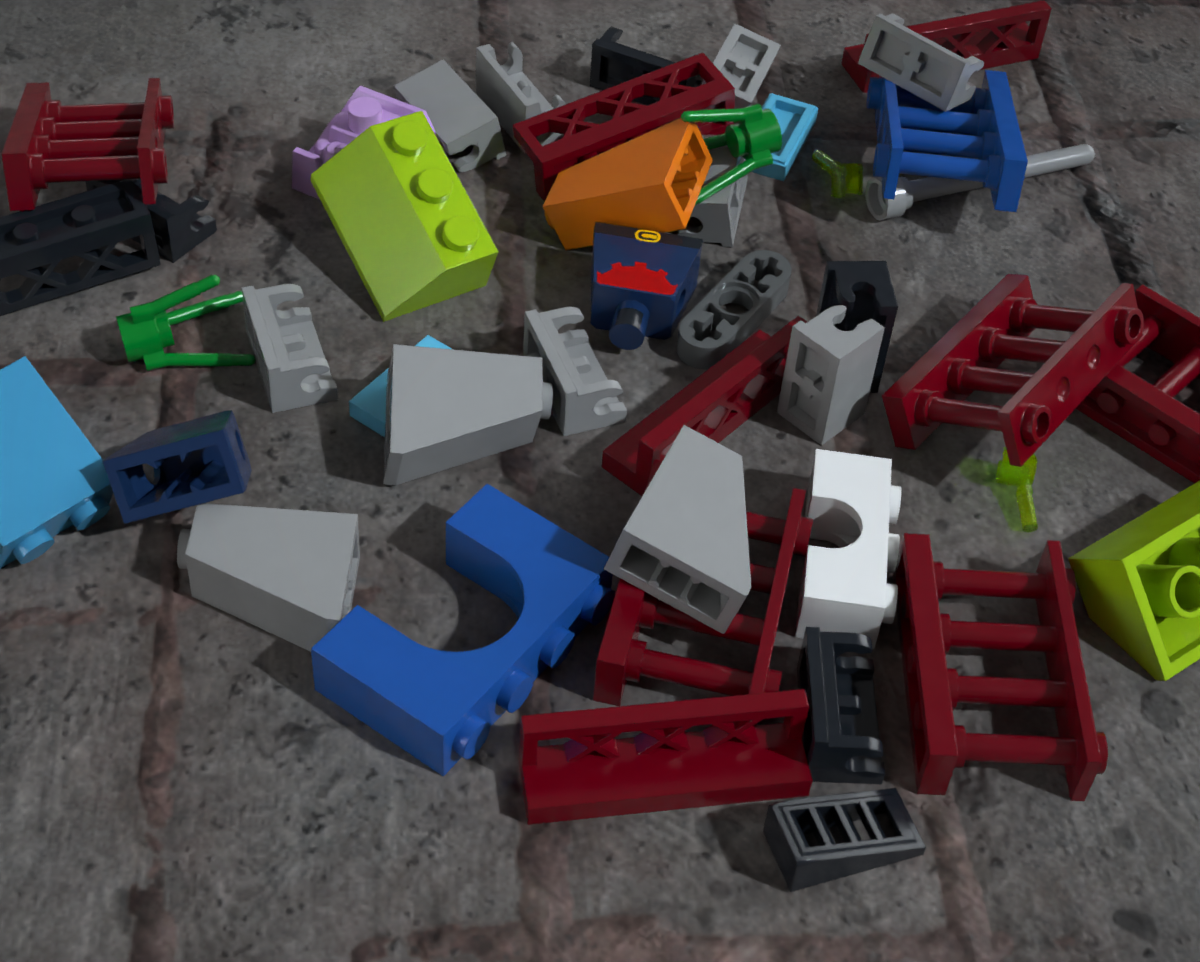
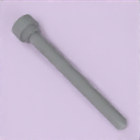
M1081 144L1027 156L1028 163L1024 178L1087 165L1093 161L1095 151L1090 145ZM873 177L867 182L865 195L870 213L876 220L881 221L902 216L905 210L912 206L913 202L983 187V182L925 177L908 181L905 177H898L895 199H884L882 178Z

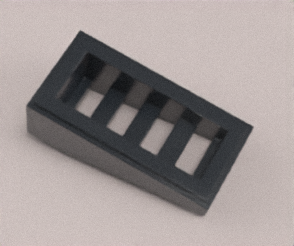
M896 788L797 798L771 804L768 806L763 833L790 892L924 855L926 849ZM886 813L897 837L886 838L875 815ZM861 819L871 840L861 841L852 822ZM837 826L845 843L835 844L828 828ZM813 833L819 846L809 847L804 835Z

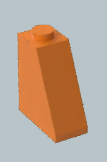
M679 118L559 172L542 207L548 225L556 231L565 250L593 246L595 222L662 233L685 229L713 161L696 122H684Z

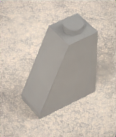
M393 344L386 387L383 484H402L532 443L540 419L548 420L552 409L553 387L552 383L543 382L542 358Z
M683 425L625 525L604 570L722 634H725L751 589L742 455Z
M202 503L196 507L191 529H182L180 532L177 546V564L179 569H188L192 597L310 652L311 648L352 609L360 560L358 514Z

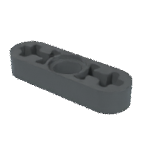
M758 250L747 254L681 320L676 348L678 357L685 364L693 368L709 369L743 343L786 298L792 272L790 262L783 255L769 250ZM755 280L760 281L758 283V288L754 287ZM727 303H735L745 306L749 311L743 314H733L726 312L720 306ZM712 328L715 330L714 339L709 337Z

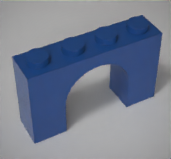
M486 484L446 521V565L503 600L518 618L513 628L499 640L482 648L460 652L441 651L418 644L357 605L311 648L314 688L317 692L444 777L462 757L470 759L480 750L489 735L490 727L505 711L513 713L521 707L531 692L533 682L548 666L556 668L565 660L573 647L575 638L589 623L597 625L607 615L615 598V592L611 589L613 574L604 570L609 556L491 485Z

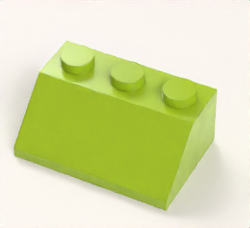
M422 110L370 126L311 174L310 181L383 322L486 286L497 258L498 250Z
M1200 481L1068 558L1070 566L1074 570L1075 579L1089 618L1158 681H1167L1200 659Z

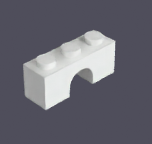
M822 449L815 450L805 517L813 519L810 538L829 541L841 548L808 545L799 585L795 638L803 639L806 627H820L822 632H845L866 635L871 638L872 648L874 649L881 623H893L898 586L897 584L887 583V572H895L900 536L899 534L889 533V523L896 524L898 520L901 486L891 485L892 459Z

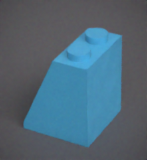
M26 356L0 369V568L16 559L20 564L33 561L54 544L55 540L52 537L73 525L77 530H83L93 525L108 513L111 508L109 503L113 495V490L102 462L103 459Z

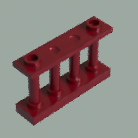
M149 78L145 102L62 105L60 100H51L49 82L27 83L1 154L10 211L34 210L40 189H48V183L141 179L143 204H156L158 184L168 183L165 148H163L165 129H174L172 96H162L160 78Z
M1007 274L882 395L895 447L916 450L942 423L1000 431L1003 433L1010 465L1022 467L1143 336L1144 318L1141 310L1137 307L1133 284L1122 283L1097 310L1037 305L1033 299L1029 276ZM1036 328L1074 332L1067 341L1028 337ZM1005 359L1044 363L1036 373L996 369ZM974 390L1013 395L1004 406L964 401Z
M1142 284L1136 289L1135 296L1137 307L1141 310L1144 318L1143 336L1075 409L1195 484L1200 481V414L1174 399V397L1195 377L1200 379V318ZM1145 347L1175 363L1153 385L1124 368Z
M654 459L646 489L661 465L662 460ZM793 488L786 520L746 512L748 538L781 545L776 568L750 563V590L770 594L765 619L737 613L725 634H722L620 578L597 658L593 701L620 706L626 681L639 683L641 676L730 696L778 692L782 671L769 669L792 555L806 557L813 519L801 516L806 490ZM657 623L759 645L754 672L647 649V642L638 640L641 627L653 629L654 624Z
M904 533L898 553L896 569L892 575L893 584L898 586L896 611L917 794L945 795L954 768H963L965 761L1064 765L1070 801H1085L1096 775L1105 772L1108 760V745L1105 734L1096 731L1072 606L1076 592L1075 573L1072 568H1065L1061 542L1047 540L1036 573L946 569L943 567L942 562L933 561L930 534ZM942 595L1036 599L1040 625L951 621L949 614L940 613L939 601L942 599ZM950 648L1045 652L1049 679L958 675L956 668H947L946 654H948ZM957 703L1054 707L1059 737L966 733L963 725H955L953 710H955Z

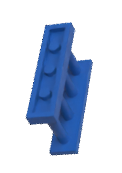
M985 70L982 88L975 89L971 100L946 112L880 75L879 78L870 77L866 107L874 109L878 141L873 161V177L882 178L884 199H895L899 174L983 182V188H988L991 191L994 210L1017 212L1028 160L1006 72Z

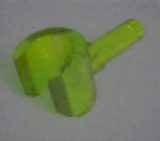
M819 149L813 153V161L824 168L831 176L832 197L844 198L846 193L864 195L862 164L840 163Z
M1004 447L1002 460L997 465L996 483L1016 486L1015 497L1017 498L1022 530L1024 532L1036 531L1038 523L1032 497V484L1037 467V457L1033 454L1022 467L1012 466L1009 462L1006 447Z

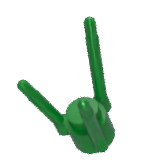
M760 104L737 109L684 111L681 114V119L684 122L734 121L733 124L726 126L724 134L704 138L708 150L728 146L733 157L738 158L742 156L746 160L703 186L695 205L705 201L753 170L772 165L773 157L771 154L781 149L782 135L778 120L770 109L762 110Z
M210 275L152 302L130 307L131 313L116 316L128 362L144 359L147 371L166 366L253 365L256 362V358L252 354L164 353L163 349L175 345L170 328L171 325L243 302L242 290L166 313V310L218 286L220 283L219 276Z

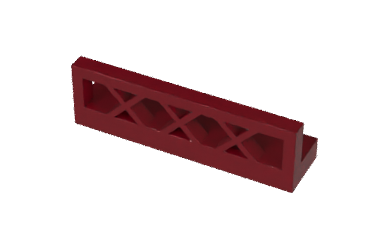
M1045 0L906 27L965 59L974 56L984 62V66L980 69L982 70L1037 59L1052 8ZM865 43L845 47L841 65L863 93H867L870 77L879 78V75L858 64Z
M702 52L513 124L514 138L533 161L536 191L545 202L559 172L681 118V114L684 111L735 109V88ZM696 75H700L706 82L697 87L678 85L680 81ZM644 95L661 98L660 101L648 106L631 103L633 99ZM597 113L613 116L611 120L601 124L584 121L586 117ZM734 121L696 122L701 135L724 134L726 126L733 124ZM547 132L565 134L562 139L544 146L535 138Z
M797 316L773 336L768 335L761 329L605 448L602 454L601 467L643 496L654 459L664 460L683 425L717 443L721 442L780 394L792 326L799 321H803L805 324L808 321Z
M805 689L522 715L519 770L527 824L809 796L813 780L802 742L809 710ZM785 717L783 723L754 726L763 719ZM712 724L703 731L684 732L692 726ZM641 731L635 737L614 738L623 732ZM571 739L564 744L538 746L539 740Z

